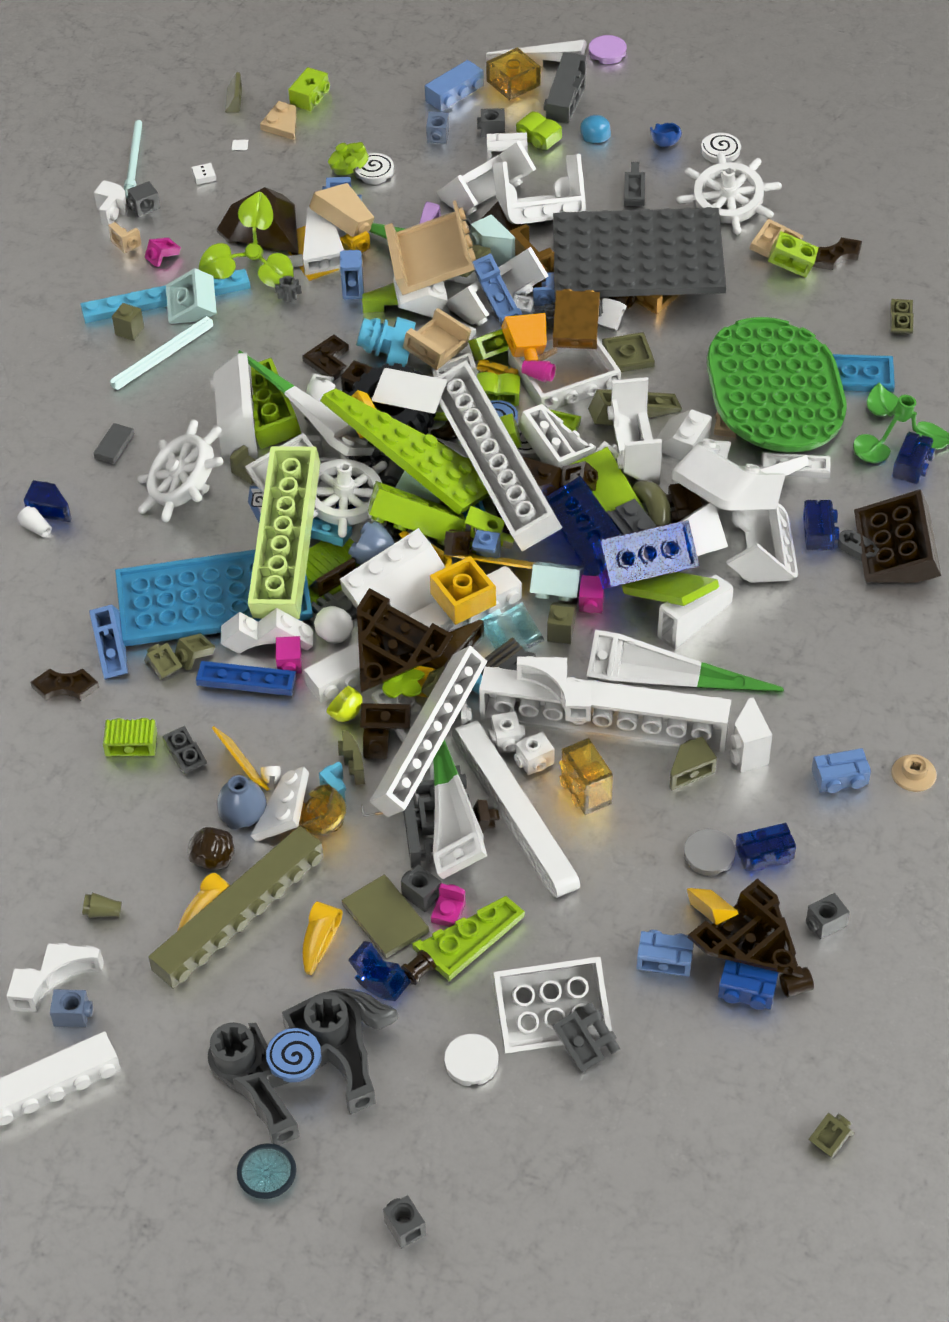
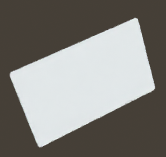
M384 368L372 401L434 414L436 413L447 380Z

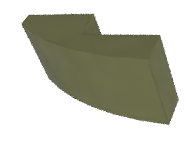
M891 299V333L913 334V300Z
M347 730L342 731L343 741H338L339 756H344V765H349V775H354L355 785L365 784L361 752L352 735Z

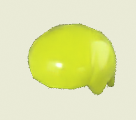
M347 686L334 698L326 712L338 722L350 721L360 712L361 703H363L362 695L355 688Z

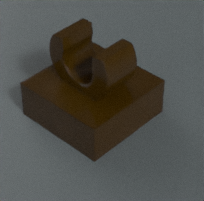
M487 800L476 801L473 811L482 833L485 832L486 828H495V820L500 819L499 810L488 809Z

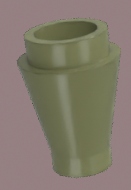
M93 892L92 895L85 894L82 915H88V918L120 917L122 902Z

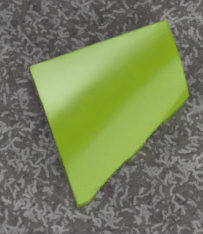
M394 282L363 293V313L384 312V306L398 305Z

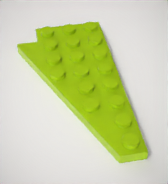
M336 388L323 394L320 401L458 515L468 510L470 506H474L490 496L471 460L438 442L437 438L433 435H425L392 418L389 414L381 412Z

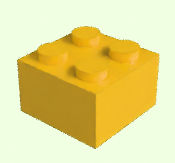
M471 556L430 575V594L455 625L496 606V586Z

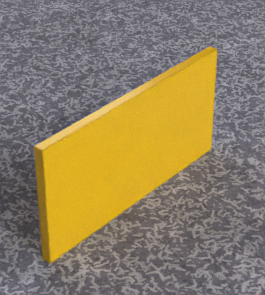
M213 726V731L248 777L269 791L270 788L234 741Z

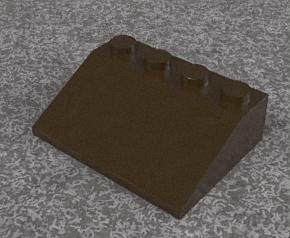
M921 489L854 509L857 533L861 535V543L859 545L862 547L861 558L866 582L919 583L941 576L929 506ZM863 536L873 541L875 546L879 548L876 556L866 557V553H874L875 551L873 550V545L865 547Z

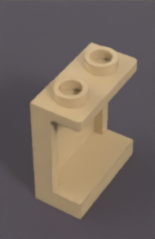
M437 308L434 311L432 320L418 331L410 328L406 332L403 348L435 370H438L468 346L471 329Z

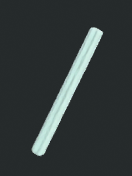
M205 316L110 379L111 387L119 390L213 327L212 319Z

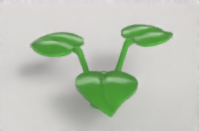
M878 383L869 393L867 408L876 416L888 415L892 417L894 415V418L880 441L875 436L862 434L854 440L853 449L855 454L866 462L881 463L887 460L891 450L883 443L897 420L906 422L911 418L912 430L916 432L914 436L915 441L928 450H939L948 446L949 433L930 422L921 421L916 426L917 412H914L916 400L910 395H901L898 398L886 390L881 383Z

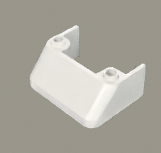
M519 140L501 154L463 176H457L436 193L440 200L452 209H454L453 201L456 200L458 207H463L466 216L477 210V205L496 195L493 163L507 162L509 184L514 187L522 184L521 179L536 168Z
M581 154L566 156L568 176L560 177L555 181L553 187L554 195L517 199L515 187L509 184L507 162L493 163L496 198L507 220L512 224L553 220V213L585 211L586 203Z
M531 247L498 267L512 299L515 294L519 295L522 293L523 296H526L533 291L535 284L548 277L547 272ZM479 280L449 298L446 303L452 312L471 326L473 324H476L477 327L488 320L486 317L493 312Z
M238 353L214 371V377H210L211 390H215L217 424H213V428L218 426L222 430L218 437L223 462L230 461L229 458L232 453L243 445L248 447L249 456L258 459L247 353Z
M648 377L613 380L611 406L607 407L608 419L613 421L619 450V455H617L618 468H622L623 473L639 481L647 480L660 485L662 439L653 440L647 415Z
M712 439L699 441L673 470V480L724 510L777 509L786 475L784 473H764L760 470L759 466L754 464L738 466L727 459L731 442L715 441Z
M778 503L777 509L732 510L734 525L745 532L747 549L728 559L727 565L739 573L743 580H747L750 583L784 582L796 578L798 570L790 519L784 507Z

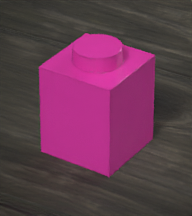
M581 575L579 612L602 614L605 577Z
M300 636L276 637L277 669L296 671V674H302Z

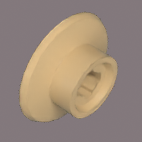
M917 754L899 758L891 769L892 778L896 784L905 790L913 792L929 789L937 778L936 769L928 759Z

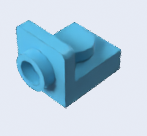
M339 761L319 772L320 788L337 807L346 802V786L342 781L343 765Z

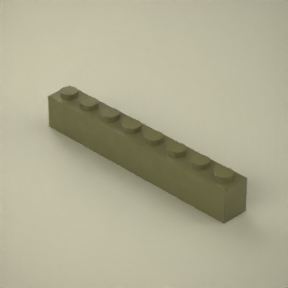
M302 826L296 828L150 954L148 958L151 970L173 989L179 983L185 982L197 967L204 965L213 953L227 945L230 938L237 932L243 931L254 917L261 915L270 903L282 897L287 888L293 883L299 882L311 867H315L321 862L324 857L322 842Z

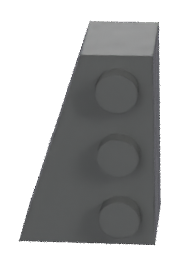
M563 52L548 99H545L543 109L546 111V119L569 124L585 90L586 56Z

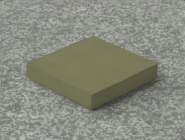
M644 332L602 339V345L621 372L655 367V360Z

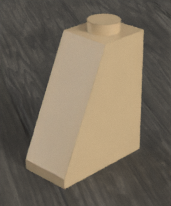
M348 183L314 192L309 205L311 210L352 237L365 231L369 232L375 218Z

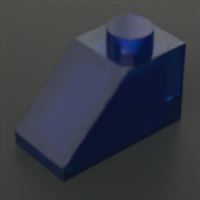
M33 480L24 498L25 507H35L43 518L71 522L69 505L56 485Z

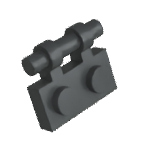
M592 1002L583 1007L587 1014L586 1018L581 1020L578 1013L574 1011L552 1025L581 1073L605 1059L600 1050L602 1047L607 1046L611 1054L621 1049L615 1040L617 1039L613 1031H609L602 1020L604 1018L600 1010H596ZM591 1025L595 1027L601 1037L594 1041L587 1029Z

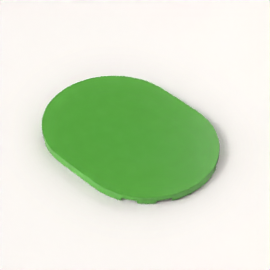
M753 317L738 320L735 324L724 327L716 334L707 354V371L716 409L722 420L734 433L756 446L779 452L812 450L826 444L836 436L846 416V398L835 358L829 348L815 338V334L803 327L798 328L790 325L789 321L770 317Z

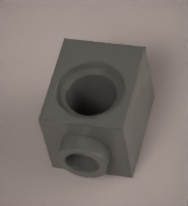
M504 108L481 109V117H477V129H481V137H487V134L505 133Z
M150 181L127 189L128 198L126 201L130 210H134L138 217L160 209L158 192Z
M418 864L412 871L409 870L403 875L401 879L402 895L426 912L438 900L441 881Z
M833 893L808 906L806 924L812 932L815 931L818 937L822 939L846 927L850 912L836 893Z
M408 1195L402 1199L396 1198L390 1201L383 1209L384 1222L401 1249L426 1235L425 1221ZM400 1217L409 1218V1220L404 1223L397 1221V1219Z

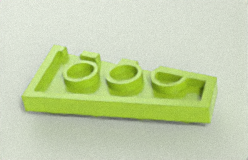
M504 896L477 910V914L467 919L463 917L455 921V925L432 933V937L424 941L420 939L412 943V948L415 952L420 950L427 952L435 962V969L450 981L525 917V911L507 896Z

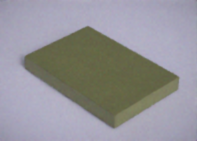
M385 874L342 899L344 908L386 959L429 933L427 924Z

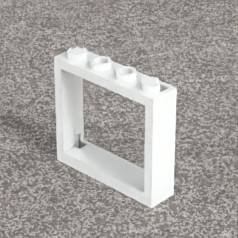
M553 333L546 335L547 343L544 352L554 348ZM597 337V349L587 350L604 374L543 394L533 377L521 372L525 358L513 357L508 347V364L510 367L518 370L520 382L536 406L543 404L546 408L554 410L593 397L597 389L612 390V381L621 380V370ZM556 347V348H557V351H556L557 353H556V354L561 353V352H564V351H567V350H570V349H573V348H559V347Z

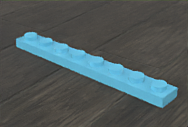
M246 269L235 270L226 279L213 278L215 296L251 288ZM166 285L80 303L85 324L112 318V315L122 303L141 308L142 311L167 306Z

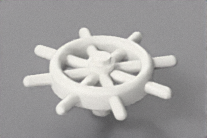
M719 152L717 154L718 164L707 168L702 173L691 168L685 170L687 176L696 180L694 194L679 196L676 202L678 204L695 202L697 208H719L720 223L732 224L734 234L738 235L741 233L740 222L749 219L756 213L769 219L773 217V212L762 206L764 192L780 190L782 184L780 182L763 184L760 175L755 171L761 165L760 158H755L749 166L740 163L726 162L724 153ZM717 178H722V181L720 183L714 180ZM745 181L749 182L752 185L740 187ZM706 186H708V187L712 188L713 190H715V191L704 192V193H703V190L705 189ZM755 194L752 200L742 195ZM718 199L713 205L707 202V200ZM738 202L744 206L736 208L735 203ZM723 205L728 206V210H726V209H720V208H721Z
M191 420L185 435L179 436L169 443L166 440L159 441L161 451L153 461L149 473L138 477L139 483H147L150 495L139 507L141 514H145L158 502L164 506L161 519L163 522H168L174 507L186 503L191 498L195 502L202 500V495L207 493L210 488V483L206 480L211 469L223 464L221 457L214 458L213 449L210 446L222 433L220 427H214L202 439L196 435L198 422Z
M340 452V459L320 464L318 484L323 481L329 487H317L313 518L318 517L327 523L338 525V535L341 538L347 535V525H354L364 522L369 518L371 519L372 515L368 513L370 499L375 482L382 483L378 474L387 468L386 461H380L371 468L359 461L350 460L349 456H345ZM364 483H367L371 487V489L358 487H360ZM317 496H329L322 502L317 498ZM358 497H364V498H370V499H369L368 502L364 503V502H363L362 500H360ZM336 503L339 505V509L332 508L331 506ZM352 504L356 508L348 509V505ZM387 521L379 524H381L384 527L386 526Z

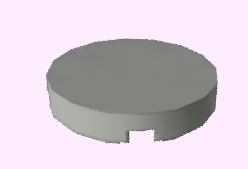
M703 829L690 835L685 842L684 858L693 871L705 876H716L720 872H726L731 868L735 860L736 848L733 840L727 834L716 829Z

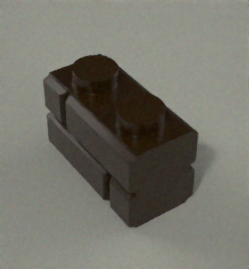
M677 483L670 484L668 487V494L666 495L671 508L672 525H675L703 506L700 496L683 485Z

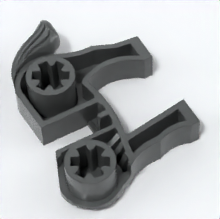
M336 989L317 994L282 1012L285 1029H303L316 1037L321 1047V1063L317 1069L330 1062L344 1076L347 1082L346 1102L350 1115L376 1104L375 1092L369 1076L367 1051L363 1044L362 1021L367 1026L380 1030L393 1024L398 1019L396 1009L381 1003L365 992L355 989ZM235 1022L223 1024L213 1032L210 1039L208 1063L211 1071L251 1103L257 1116L266 1124L272 1144L280 1146L300 1137L297 1122L273 1089L290 1082L283 1081L282 1078L276 1077L271 1073L266 1059L268 1045L257 1023H248L249 1028Z

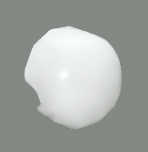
M336 606L322 608L317 613L314 621L316 634L333 644L344 642L350 636L353 628L352 617L344 609Z

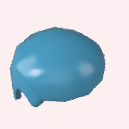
M591 115L585 118L580 125L581 134H583V139L586 142L602 143L611 136L610 123L601 115Z

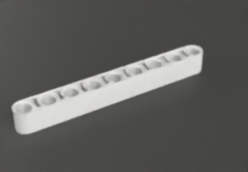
M475 720L454 728L452 734L457 747L488 796L492 793L495 799L493 802L497 810H499L500 815L554 898H558L579 889L580 882L575 870L480 723Z

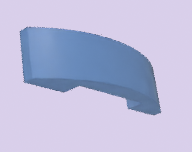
M490 253L473 261L477 278L501 325L506 316L523 315L520 308H517L492 254Z

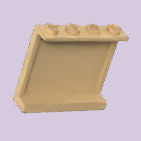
M456 200L453 201L455 212L396 232L393 223L385 225L395 281L402 295L475 270L473 261L476 260L473 248H470L473 244L470 235L467 234L470 231L465 220L466 215L463 207H458Z

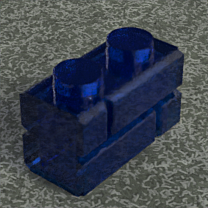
M908 432L894 463L893 478L905 479L907 482L917 484L921 476L926 477L929 469L927 462H932L936 451L935 448H932L934 440L931 437Z
M831 500L804 501L803 522L807 550H818L819 548L821 550H832L835 541H839V527L834 525L838 520L837 509H833Z
M787 823L740 833L736 837V851L746 871L751 869L760 871L766 868L767 865L775 863L784 865L795 858L796 844Z

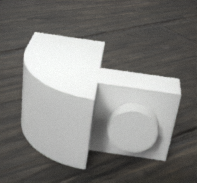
M103 180L95 190L94 196L96 207L100 212L101 223L104 226H108L117 219L118 214L126 216L128 207L124 189L116 183Z

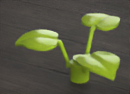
M257 192L247 198L238 210L240 222L245 227H253V243L246 246L244 253L231 254V249L227 244H214L204 252L199 263L200 271L210 274L216 279H226L235 271L236 263L233 258L247 256L252 261L261 260L264 264L258 269V276L264 284L275 288V284H280V278L284 276L294 277L292 262L286 255L273 253L266 261L263 258L262 247L257 244L256 228L266 230L273 222L271 203L262 192Z

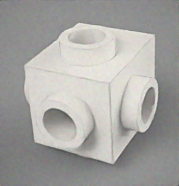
M516 711L491 715V729L488 730L489 739L495 744L498 753L514 752L516 750V743L526 737L524 725H519Z
M539 732L531 737H525L516 743L515 762L519 768L523 767L527 775L541 772L546 767L554 764V747L543 732Z

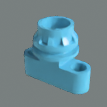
M397 317L394 327L388 326V320L386 319L384 323H380L381 319L379 318L371 320L364 318L356 346L362 347L370 354L372 350L375 351V356L377 357L380 352L387 354L385 364H389V366L398 363L405 367L409 352L403 348L406 332L410 328L415 329L416 322Z

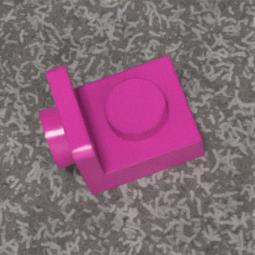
M170 238L149 239L145 259L155 267H160L163 257L179 255L181 247Z
M441 883L439 897L431 915V923L446 927L455 925V921L460 919L466 904L465 890L453 884L446 885Z

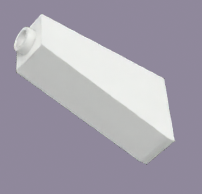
M307 208L303 250L305 275L340 269V252L344 249L335 225L310 208Z
M709 503L700 507L637 549V561L639 566L643 567V571H649L728 547L716 506Z
M715 574L710 578L718 579V589L685 606L671 604L668 601L662 604L659 608L657 637L676 650L732 603L734 587L728 581Z

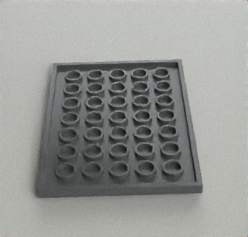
M666 208L657 210H603L553 213L555 298L556 290L571 289L573 291L593 290L600 292V297L726 293L719 208Z

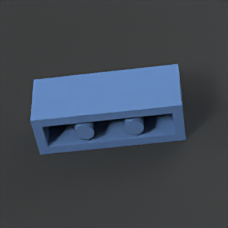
M466 60L425 85V101L439 111L445 110L484 86V70L471 61Z

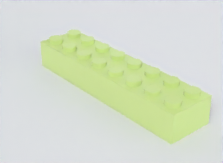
M270 447L248 597V606L252 618L262 619L278 608L294 618L300 619L320 470V459L316 447Z

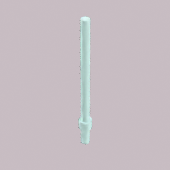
M136 120L134 124L127 180L124 182L126 199L128 198L127 189L136 186L135 176L142 131V121Z

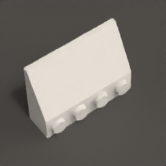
M418 528L342 577L340 582L342 591L356 609L367 590L371 588L389 598L392 607L406 615H410L436 602L430 594V575L446 567L433 546Z
M600 957L492 973L505 1054L563 1045L552 1025L574 1011L578 1013L581 1020L586 1018L587 1014L583 1007L592 1002L597 1011H601L604 1016L602 1020L609 1031H612ZM593 1025L587 1027L594 1040L601 1038Z

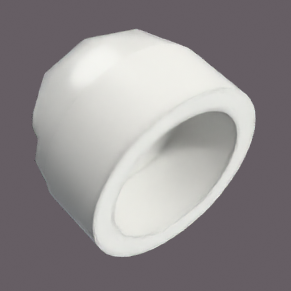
M261 767L262 780L269 784L270 778H273V784H276L281 777V767Z

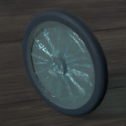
M266 1143L252 1147L241 1157L237 1166L239 1185L247 1194L259 1199H271L280 1196L291 1187L296 1176V1163L293 1156L284 1147L276 1144Z

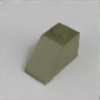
M557 602L551 604L547 622L548 642L571 644L577 605Z
M703 736L694 740L690 739L680 745L670 772L669 788L671 791L716 773L717 757Z

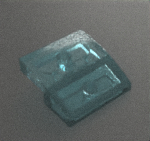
M523 602L504 613H501L498 609L480 619L484 621V631L495 650L512 637L524 650L545 641Z

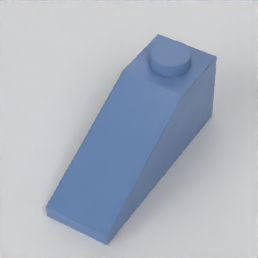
M112 604L89 610L104 679L128 674L126 647L122 640L119 610Z

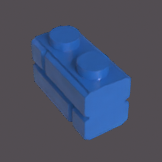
M726 960L720 980L718 997L731 1004L738 1002L749 1004L756 1010L771 1009L779 972Z

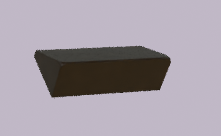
M351 558L319 577L310 585V589L318 597H321L341 585L340 579L356 568L355 559Z
M361 703L360 728L410 729L411 704Z

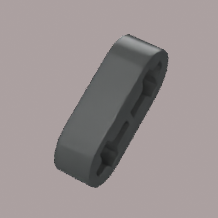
M853 530L842 531L838 537V547L862 561V547L859 545L861 543V535ZM863 536L865 547L873 545V550L875 551L874 553H866V557L876 556L879 548L875 546L873 541Z

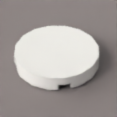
M465 1034L458 1036L450 1042L445 1050V1068L447 1074L461 1085L485 1084L493 1078L498 1069L499 1054L496 1046L489 1038L480 1034Z

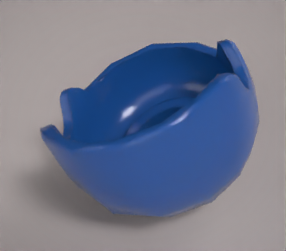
M657 123L654 130L650 127L653 142L660 147L673 146L682 135L680 127L674 123H664L661 125Z

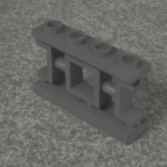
M457 765L455 767L464 789H467L466 775L461 774L460 765ZM434 780L421 781L416 789V794L430 793V797L418 798V808H415L412 796L409 804L403 811L411 868L416 867L418 864L421 866V861L431 863L434 839L424 840V850H420L417 827H421L422 836L434 835V822H427L425 810H435Z

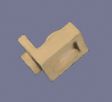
M116 222L108 225L111 242L124 254L141 246L140 231L137 228L127 232L125 228H121Z

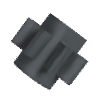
M284 276L279 279L280 284H275V292L278 299H282L284 302H293L297 300V294H302L299 280H295L292 276Z

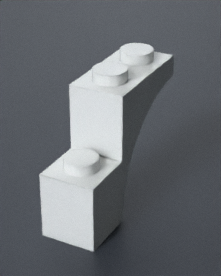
M278 608L274 609L260 621H256L239 612L221 625V645L238 654L255 646L276 644V637L300 636L302 649L308 651L313 647V627Z
M517 657V680L530 681L551 691L563 706L565 721H591L592 682L567 681V658Z
M65 943L48 944L41 971L33 968H14L7 993L11 1010L38 1012L39 1006L47 993L64 979L83 972L102 971L104 962L100 948L89 945L83 947L70 946Z

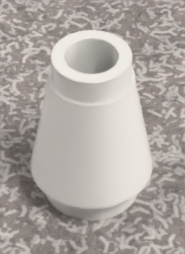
M26 506L20 511L17 519L20 521L21 526L43 538L50 534L52 527L35 507Z

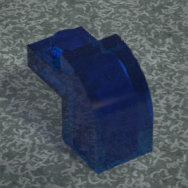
M363 941L348 960L357 972L355 979L358 983L381 999L396 1001L411 983L399 964L384 961L371 942Z

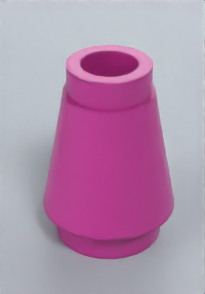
M524 360L521 368L523 374L544 383L547 381L552 382L556 370L555 364H551L550 361Z

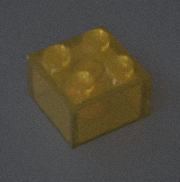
M517 47L486 62V81L510 101L541 86V66Z
M587 738L563 748L559 779L563 788L570 791L574 805L577 808L580 807L584 815H587L612 804L613 774L590 739Z

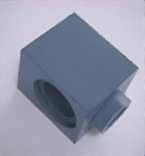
M429 112L426 125L427 143L447 144L449 113Z
M54 989L50 1008V1016L54 1027H86L87 1017H91L93 1012V1003L88 1000L86 990Z

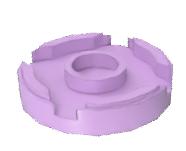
M598 36L589 43V56L594 61L595 59L599 60L601 64L618 63L622 60V57L625 58L627 45L624 40L617 36Z

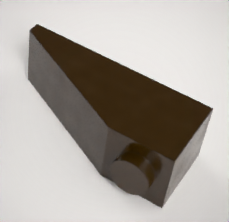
M479 619L451 631L450 633L453 634V637L443 654L421 666L434 669L442 666L446 667L454 653L468 646L474 648L484 637V621Z

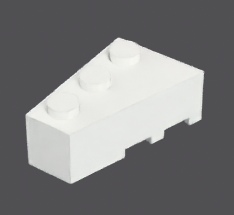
M543 404L523 411L518 428L543 463L563 469V466L574 463L595 452L596 446L592 443H586L579 437L580 434L577 431H571L563 425V420Z

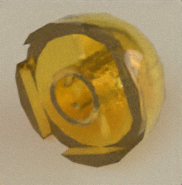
M329 784L320 785L308 794L311 798L306 803L303 801L299 824L309 833L323 836L335 832L342 827L347 806L344 798L335 788Z

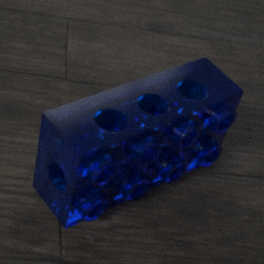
M581 476L545 497L562 526L560 532L590 576L599 575L632 554L626 540Z
M689 520L592 543L603 589L700 566ZM666 545L670 549V554L666 552ZM644 550H645V551L647 552V554H648V559H646V558L644 557V554H643ZM622 555L626 559V565L621 560Z

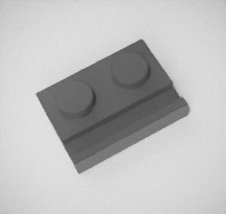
M636 499L616 507L614 511L610 512L609 510L606 512V518L630 549H634V546L642 545L660 535V529Z

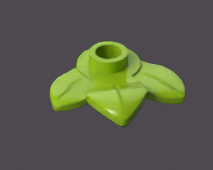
M412 669L384 682L382 690L390 698H396L400 694L406 697L417 696L422 693V688L418 681L425 676V673Z

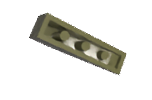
M597 389L588 408L594 424L613 425V421L608 419L607 407L611 406L612 390ZM648 392V418L681 412L682 407L675 394Z

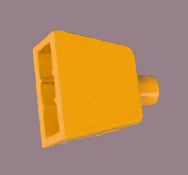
M546 314L506 316L501 328L512 356L524 357L526 361H538L537 355L543 354L547 343Z

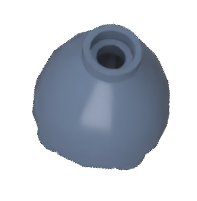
M366 522L360 532L362 536L358 543L354 542L348 554L355 559L356 564L362 565L395 543L390 533L378 522H373L372 524Z
M242 775L230 778L220 790L217 798L218 815L230 829L248 827L257 823L267 806L265 794L259 785Z

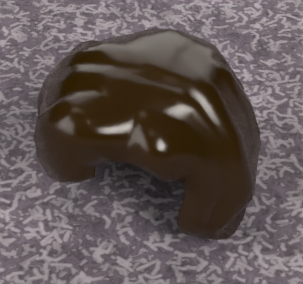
M213 827L200 829L189 841L187 850L189 861L206 869L219 870L227 868L234 854L232 835L228 831Z

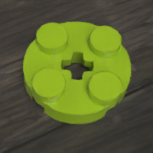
M362 142L347 145L346 143H340L335 147L336 151L330 156L328 164L336 175L344 176L354 173L352 169L356 167L361 169L367 163L369 156Z

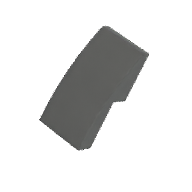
M185 726L162 736L167 749L184 774L207 764L196 742H193Z

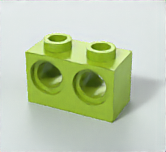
M780 231L772 245L768 262L806 278L815 263L819 247Z

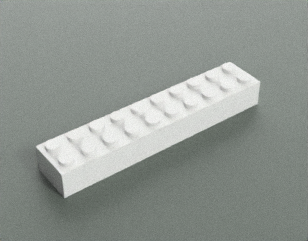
M467 360L438 376L437 378L447 380L439 404L521 551L528 549L562 529L560 522Z
M484 667L479 688L480 720L491 721V715L516 711L519 725L523 724L524 726L680 747V745L690 739L694 740L703 736L713 752H725L731 706L730 699L567 677V681L592 682L591 711L594 713H591V721H565L563 706L551 691L530 681L517 680L516 670Z

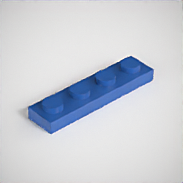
M201 661L196 684L197 686L292 696L296 681V671Z

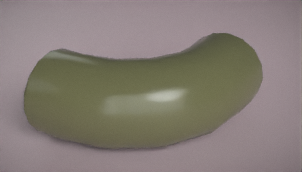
M647 480L637 481L632 489L640 503L646 504L648 516L656 526L670 527L671 512L666 493L656 483Z

